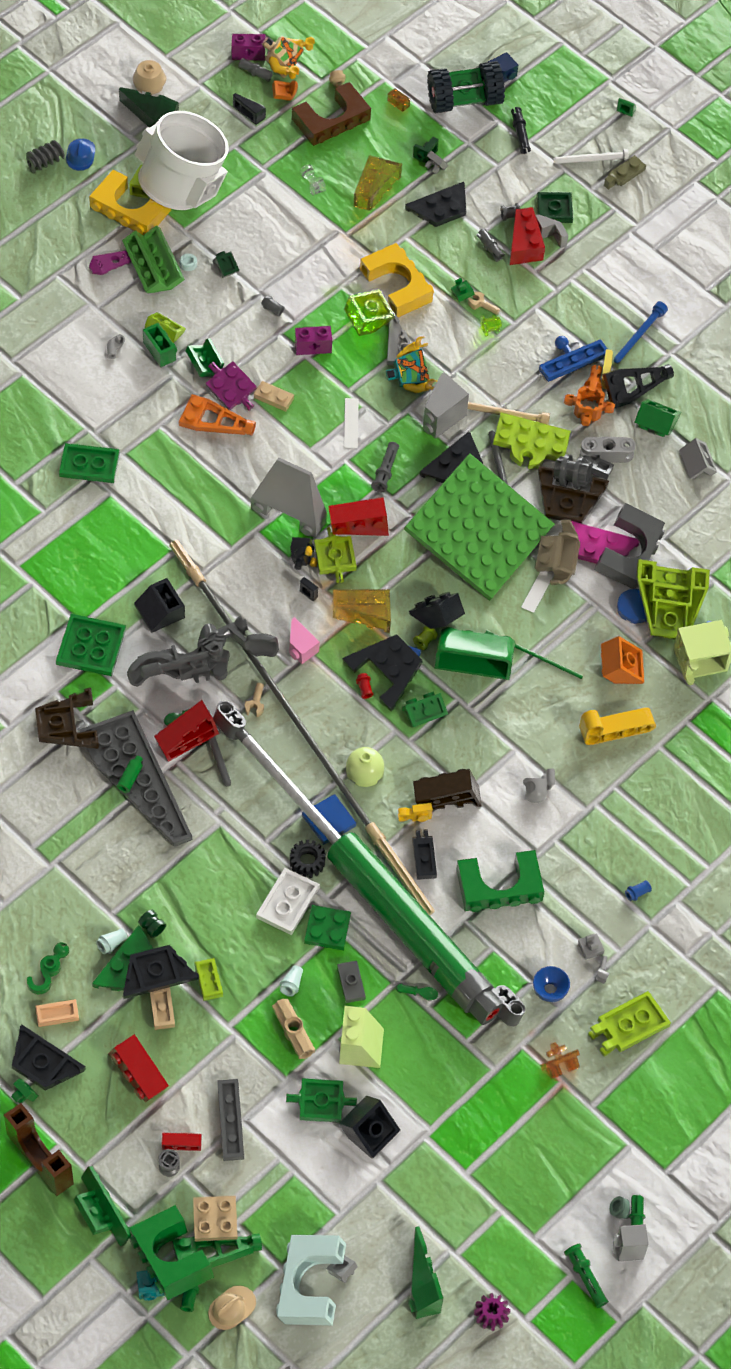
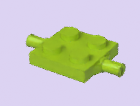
M328 527V537L314 540L319 575L332 573L335 574L336 583H339V580L340 583H343L342 573L357 570L351 536L341 537L333 535L332 527L331 529Z

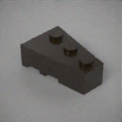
M459 769L456 772L441 773L438 776L423 777L413 781L417 805L431 803L432 809H445V805H457V808H463V804L474 803L476 807L482 806L480 788L470 769Z

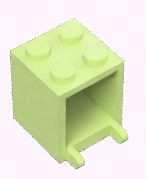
M722 620L678 628L673 649L684 680H686L688 685H693L694 678L728 671L731 663V642L728 638V628L724 627Z

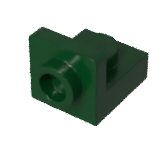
M432 137L423 147L415 144L413 147V157L427 163L431 160L427 157L429 152L437 153L439 139Z
M222 251L216 254L212 261L213 264L217 265L222 278L240 271L231 251L228 253Z

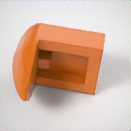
M274 80L272 84L274 99L293 100L298 90L297 81L282 82Z

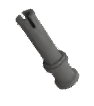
M396 442L388 443L381 467L376 470V478L372 481L371 487L377 492H385L388 488L387 482L391 479V468L399 449V445Z

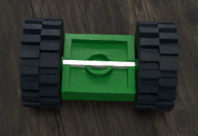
M498 61L480 63L478 68L454 72L447 71V68L428 71V96L434 113L452 111L453 107L478 103L489 106L503 104L505 84Z

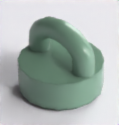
M621 1196L615 1197L610 1204V1214L619 1219H628L630 1214L629 1201Z

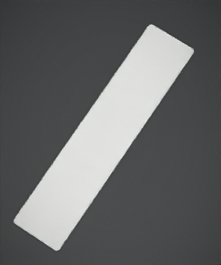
M345 398L344 448H358L359 399Z
M553 571L539 573L521 606L522 608L533 613L535 612L550 584V580L554 576Z

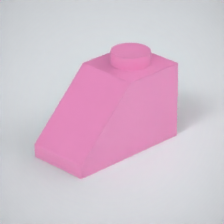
M294 617L291 621L289 653L294 660H298L303 664L319 652L320 642Z

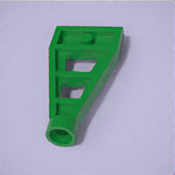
M259 1233L247 1237H238V1239L213 1241H195V1236L174 1239L172 1240V1246L177 1261L197 1252V1249L200 1247L214 1248L216 1254L207 1258L213 1268L250 1255L255 1251H261L262 1241ZM221 1246H236L237 1250L224 1254L222 1253Z

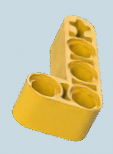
M647 707L599 717L596 710H589L582 714L579 728L585 744L594 745L650 732L656 728V723L650 708Z

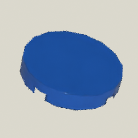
M629 589L623 592L617 603V611L621 618L625 621L627 619L631 621L630 623L634 624L646 622L647 619L640 590Z

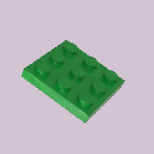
M70 614L56 658V665L112 677L126 632V625Z

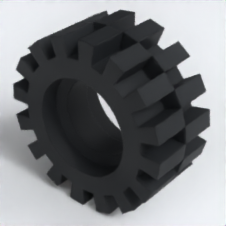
M301 840L299 845L296 843L290 853V867H292V871L303 874L304 877L309 875V878H313V874L318 876L319 871L322 873L323 867H325L326 854L324 848L321 849V844L318 843L316 845L314 840L312 843H309V840H306V843H303ZM304 854H311L315 857V861L312 864H304L300 861V857Z

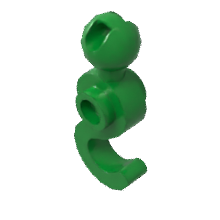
M57 943L53 949L54 955L45 956L41 960L40 970L45 980L43 985L37 986L34 984L31 976L27 977V987L32 993L40 995L50 990L51 977L56 976L61 969L59 960L69 954V947L66 943Z

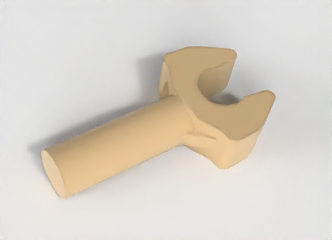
M474 292L473 298L477 301L468 298V304L474 310L483 307L496 315L500 312V308L484 300V294L481 292Z
M257 683L253 699L245 701L246 715H249L251 708L257 709L256 717L263 713L264 704L260 703L264 684Z

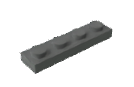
M238 1079L217 1080L223 1161L244 1160Z

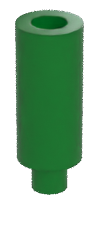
M137 755L135 759L129 761L117 784V788L124 793L130 792L143 767L141 764L143 758Z

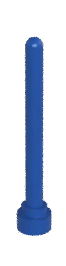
M658 301L653 306L652 314L614 357L615 363H619L658 317L666 314L668 307L665 303Z

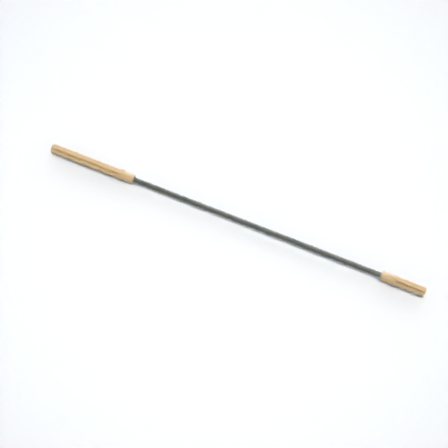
M178 540L171 542L169 546L186 569L187 575L191 577L197 587L203 590L225 624L233 623L206 585V579L200 572L199 567L194 564ZM243 648L366 826L365 830L372 839L373 844L381 851L408 892L429 915H432L435 912L434 908L388 844L385 835L381 833L374 822L371 823L258 658L251 654L249 649Z

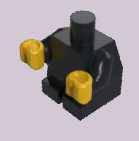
M292 537L290 549L294 568L301 570L302 566L309 564L312 567H316V558H310L315 549L311 538Z

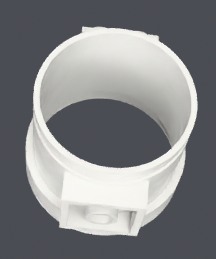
M174 111L163 115L154 126L147 127L143 131V137L137 144V150L134 155L143 162L138 175L140 186L152 200L170 209L188 210L202 205L217 195L228 172L222 167L228 154V143L224 134L216 125L200 115L186 111Z

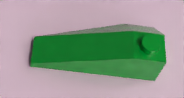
M420 1226L415 1227L411 1298L408 1300L410 1312L415 1313L416 1319L441 1313L444 1299L437 1274L433 1273L431 1257L426 1258L425 1256L427 1254V1246Z

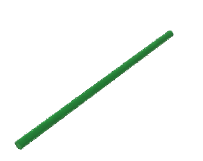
M486 630V632H485V633H490V634H492V635H496V634H494V633H492V632H490V631H488V630ZM515 644V648L580 679L583 678L582 675Z

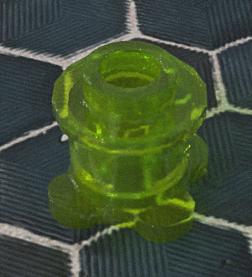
M495 314L489 318H485L484 315L480 316V326L485 337L488 336V332H499L500 327H502L500 317H497Z

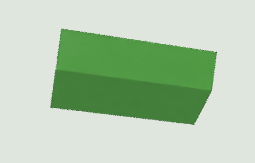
M157 225L144 235L135 230L122 240L146 293L172 290L185 280L161 228Z

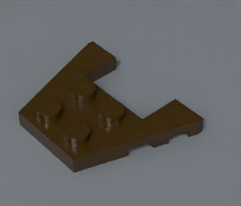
M539 466L538 469L544 514L547 518L559 521L571 520L582 524L609 484V480L593 477L590 492L552 485L554 478L553 468Z
M91 688L84 689V692L78 695L76 693L71 694L68 699L60 702L55 700L35 708L39 742L99 748L97 730L77 733L73 708L93 706Z

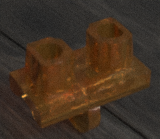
M554 1042L551 1043V1050L546 1052L548 1058L554 1056L555 1059L540 1065L542 1071L546 1069L549 1077L553 1079L563 1075L559 1064L562 1062L565 1063L568 1072L579 1068L577 1056L580 1053L577 1049L562 1055L561 1052L567 1050L566 1046L562 1045L559 1047Z

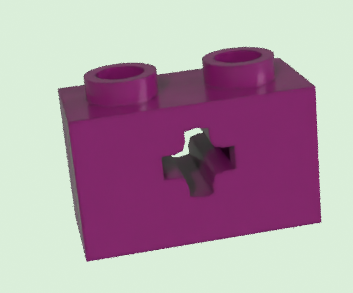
M232 34V60L245 58L252 61H265V47L262 45L265 40V34Z
M331 326L295 328L296 355L332 353Z

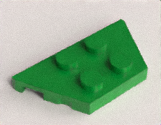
M139 925L93 981L92 987L97 989L99 987L111 988L113 991L124 990L130 955L154 949Z

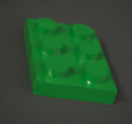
M65 443L59 477L114 483L120 449Z

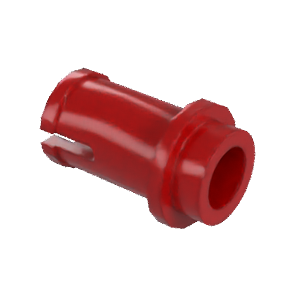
M367 673L359 674L356 679V684L359 685L363 699L371 698L374 695L370 685L371 678Z

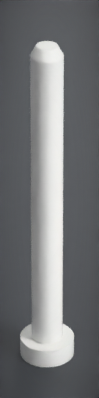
M623 149V152L562 156L553 158V162L561 164L615 159L627 161L629 159L628 149Z

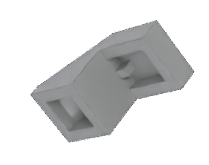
M539 214L535 215L542 238L554 236L560 248L566 247L568 234L562 223Z

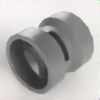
M164 1150L159 1155V1170L166 1177L175 1176L180 1169L179 1155L174 1150Z

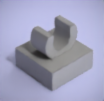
M432 151L429 152L427 157L431 160L425 166L429 169L432 165H435L432 170L434 174L438 173L440 168L445 170L448 167V164Z
M597 933L578 939V945L585 960L604 954L605 950Z
M344 1255L343 1264H330L326 1269L329 1274L346 1283V1279L354 1274V1270L358 1266L355 1261Z

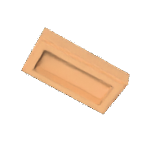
M76 999L35 1006L38 1027L79 1021Z

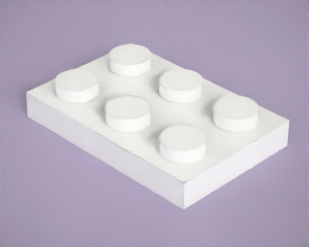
M284 868L257 912L256 918L292 935L318 892L320 884Z

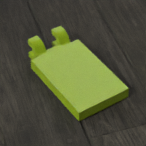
M647 991L599 1016L597 1020L599 1023L590 1027L591 1031L588 1032V1035L594 1040L604 1034L607 1041L601 1044L603 1047L599 1051L603 1056H606L615 1048L622 1052L670 1027L671 1022L650 992Z

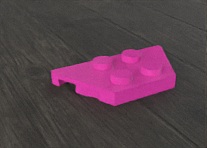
M571 521L580 541L578 559L597 564L600 555L606 547L627 557L633 548L639 546L637 538Z

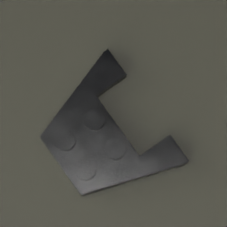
M397 634L343 658V662L354 673L368 661H371L393 684L391 688L379 697L391 712L396 707L395 704L404 694L408 683L412 681L423 663L422 659Z

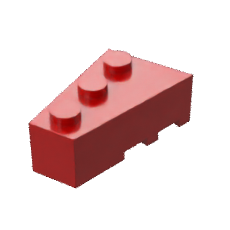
M533 207L516 209L510 265L543 261L545 245Z
M384 497L328 506L333 535L389 536Z
M201 700L163 730L159 731L154 737L169 762L213 738L219 732L213 717L203 700Z

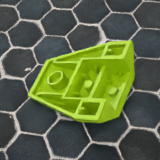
M638 559L636 578L650 635L676 639L678 628L692 626L695 623L709 588L710 570L695 567L688 570L656 566L657 562Z

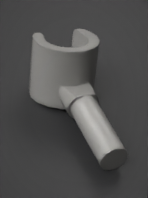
M607 956L602 957L601 966L595 977L597 981L603 984L609 976V973L604 971Z

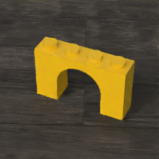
M114 169L89 196L90 208L94 211L100 212L109 219L121 223L124 227L136 230L142 235L146 234L156 225L158 226L171 211L170 208L158 204L151 198L140 208L128 209L120 206L117 200L128 189V177Z
M397 243L360 259V271L369 282L390 273L402 275L409 281L405 288L388 295L387 307L390 311H394L397 317H401L433 301V287L426 282L424 275L416 269L414 262L409 260L405 250L400 248Z

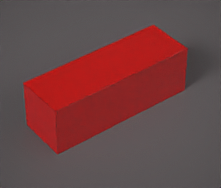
M162 1133V1150L201 1151L202 1134Z

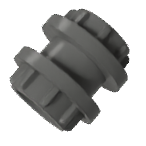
M572 455L560 456L555 463L554 479L561 486L566 487L568 482H572L573 488L580 489L581 486L585 487L588 485L591 478L592 465L589 461H586L585 457L579 456L576 461H573Z

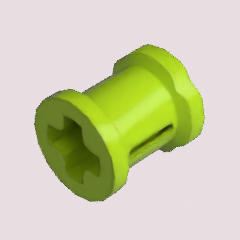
M425 625L423 631L413 638V642L419 649L426 650L428 644L435 640L438 634L435 629H430Z

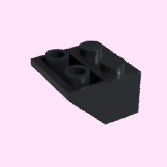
M168 578L150 585L134 602V606L151 633L185 618V605Z
M450 592L442 593L439 597H435V595L424 598L425 601L414 604L415 607L409 610V614L430 629L447 626L465 614L459 594H450Z

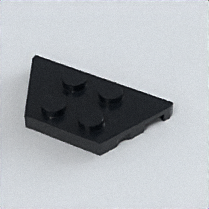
M463 181L405 204V209L408 212L412 210L417 213L420 219L428 221L434 227L466 216L465 183Z
M468 431L420 471V476L423 478L425 476L436 478L437 482L444 483L469 453L483 464L471 433Z
M170 945L131 954L123 999L199 980V974L194 972Z
M21 1024L15 1047V1056L12 1062L13 1070L45 1091L86 1070L85 1065Z

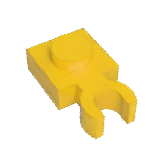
M426 803L412 805V808H399V822L409 819L424 822L432 819V804Z

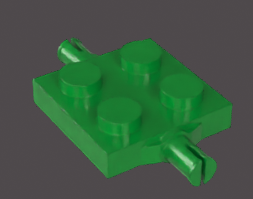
M302 1078V1088L299 1094H286V1102L298 1103L300 1120L340 1122L344 1106L357 1105V1098L345 1097L343 1081Z

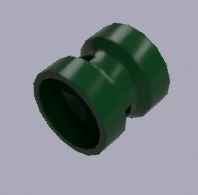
M153 909L145 912L138 921L142 928L147 929V934L151 938L157 937L166 928V923L162 919H158V914Z

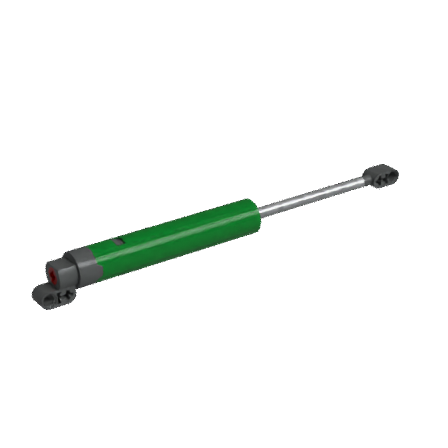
M228 701L219 702L213 716L215 724L228 738L232 740L239 739L326 836L332 843L328 850L327 858L466 1013L471 1012L481 1025H485L499 1016L506 1025L517 1026L526 1009L525 1005L511 989L504 985L494 988L355 832L341 836L245 730L246 720L233 704Z

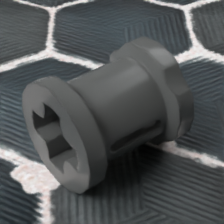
M515 203L513 206L505 207L503 205L500 207L503 221L515 218L516 209H521L519 203Z

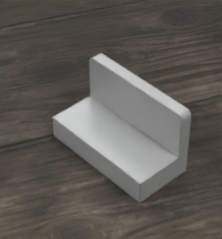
M695 438L679 450L691 479H694L702 472L711 476L717 473L705 442Z

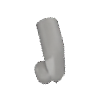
M119 334L108 341L107 357L109 359L116 358V350L125 342L123 335Z

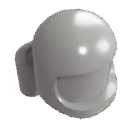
M547 769V771L543 772L541 778H525L523 780V785L526 786L525 797L528 801L539 803L546 798L547 790H550L555 784V769Z

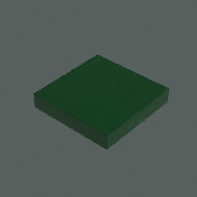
M537 192L538 214L561 223H573L572 192Z

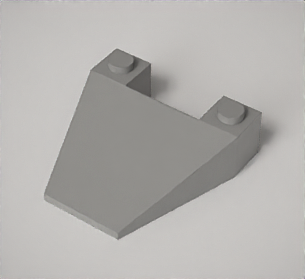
M278 457L252 495L251 509L267 516L270 510L274 508L300 520L299 531L306 536L316 538L326 523L327 511L313 474Z

